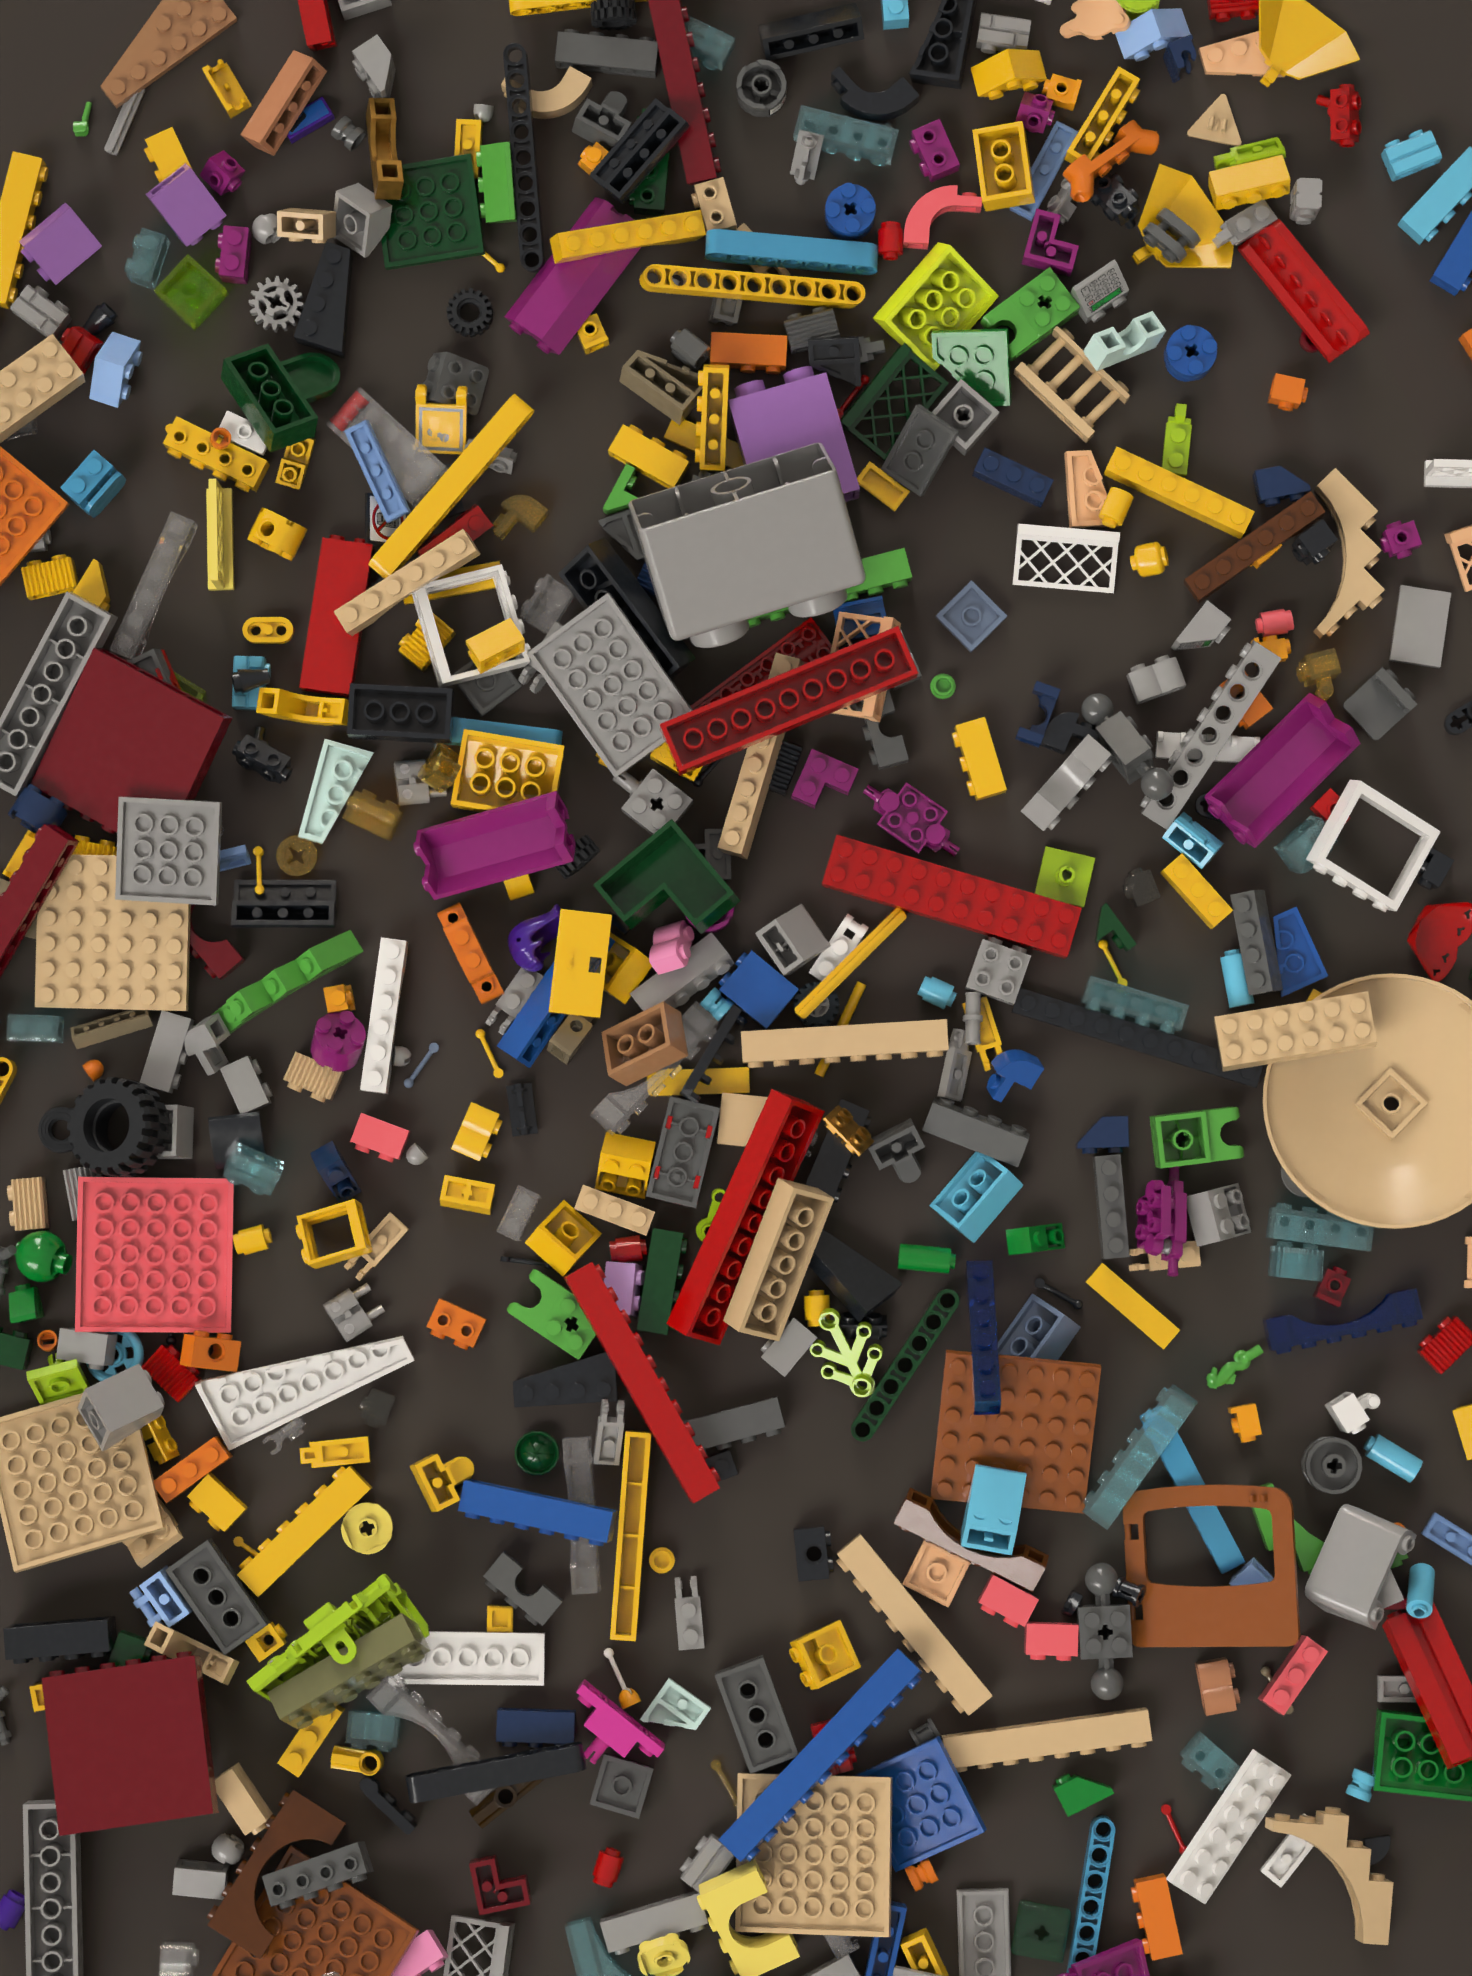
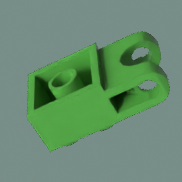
M1049 267L982 318L980 324L984 329H994L1003 325L1013 330L1015 339L1009 344L1010 361H1014L1052 334L1056 326L1060 328L1076 316L1080 306ZM1040 302L1048 303V309L1045 306L1040 308Z
M1231 1106L1149 1116L1155 1167L1169 1168L1243 1158L1244 1148L1242 1146L1227 1145L1220 1136L1221 1128L1225 1123L1237 1120L1240 1117L1239 1108ZM1179 1133L1185 1137V1140L1181 1141L1180 1146L1179 1143H1176V1137H1178Z
M533 1269L529 1274V1279L541 1290L542 1297L540 1303L533 1308H527L513 1302L507 1307L508 1313L580 1360L595 1338V1332L572 1292L541 1271ZM573 1317L577 1318L576 1324L579 1328L569 1331L567 1329L568 1324L566 1323L567 1318L570 1320Z

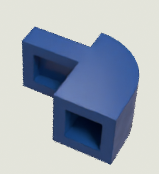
M1012 1049L1004 1051L991 1062L996 1072L990 1076L986 1088L994 1100L1002 1102L1014 1082L1032 1089L1043 1072L1044 1067L1038 1057L1023 1050Z

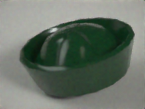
M531 1431L524 1434L518 1440L515 1447V1459L518 1466L524 1472L530 1475H543L550 1472L556 1466L559 1459V1447L556 1440L550 1434L543 1431Z

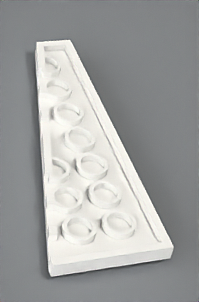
M399 1336L199 1380L195 1382V1387L225 1445L230 1451L413 1362L414 1357L404 1337Z

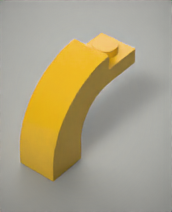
M259 687L256 713L300 723L347 726L349 700L307 696L278 688Z

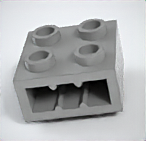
M988 937V940L982 939L965 989L972 992H980L981 995L1013 1006L1031 955L1026 954L1027 950L1019 946L1013 945L1012 949L1002 946L1003 941L993 937Z

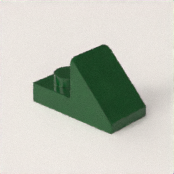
M1105 903L1099 911L1095 943L1112 932L1114 936L1111 939L1119 950L1124 948L1127 952L1136 945V942L1107 903Z

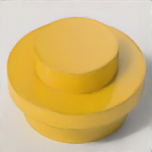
M665 1547L656 1548L649 1557V1564L657 1573L670 1571L675 1563L674 1554Z

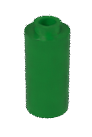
M900 1243L898 1269L949 1274L950 1269H955L956 1254L951 1253V1248Z

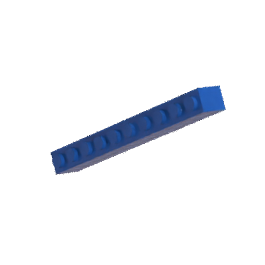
M897 1649L718 1840L740 1862H745L746 1860L751 1862L761 1851L758 1847L764 1841L770 1842L779 1831L776 1828L782 1822L786 1824L796 1814L794 1809L800 1802L805 1804L814 1795L813 1788L818 1783L823 1785L832 1776L830 1770L836 1764L841 1766L849 1758L850 1754L848 1751L854 1745L859 1747L867 1739L868 1735L866 1732L872 1726L876 1728L886 1718L884 1713L889 1707L896 1708L904 1699L902 1694L908 1687L912 1690L922 1680L920 1674L923 1671L900 1649Z

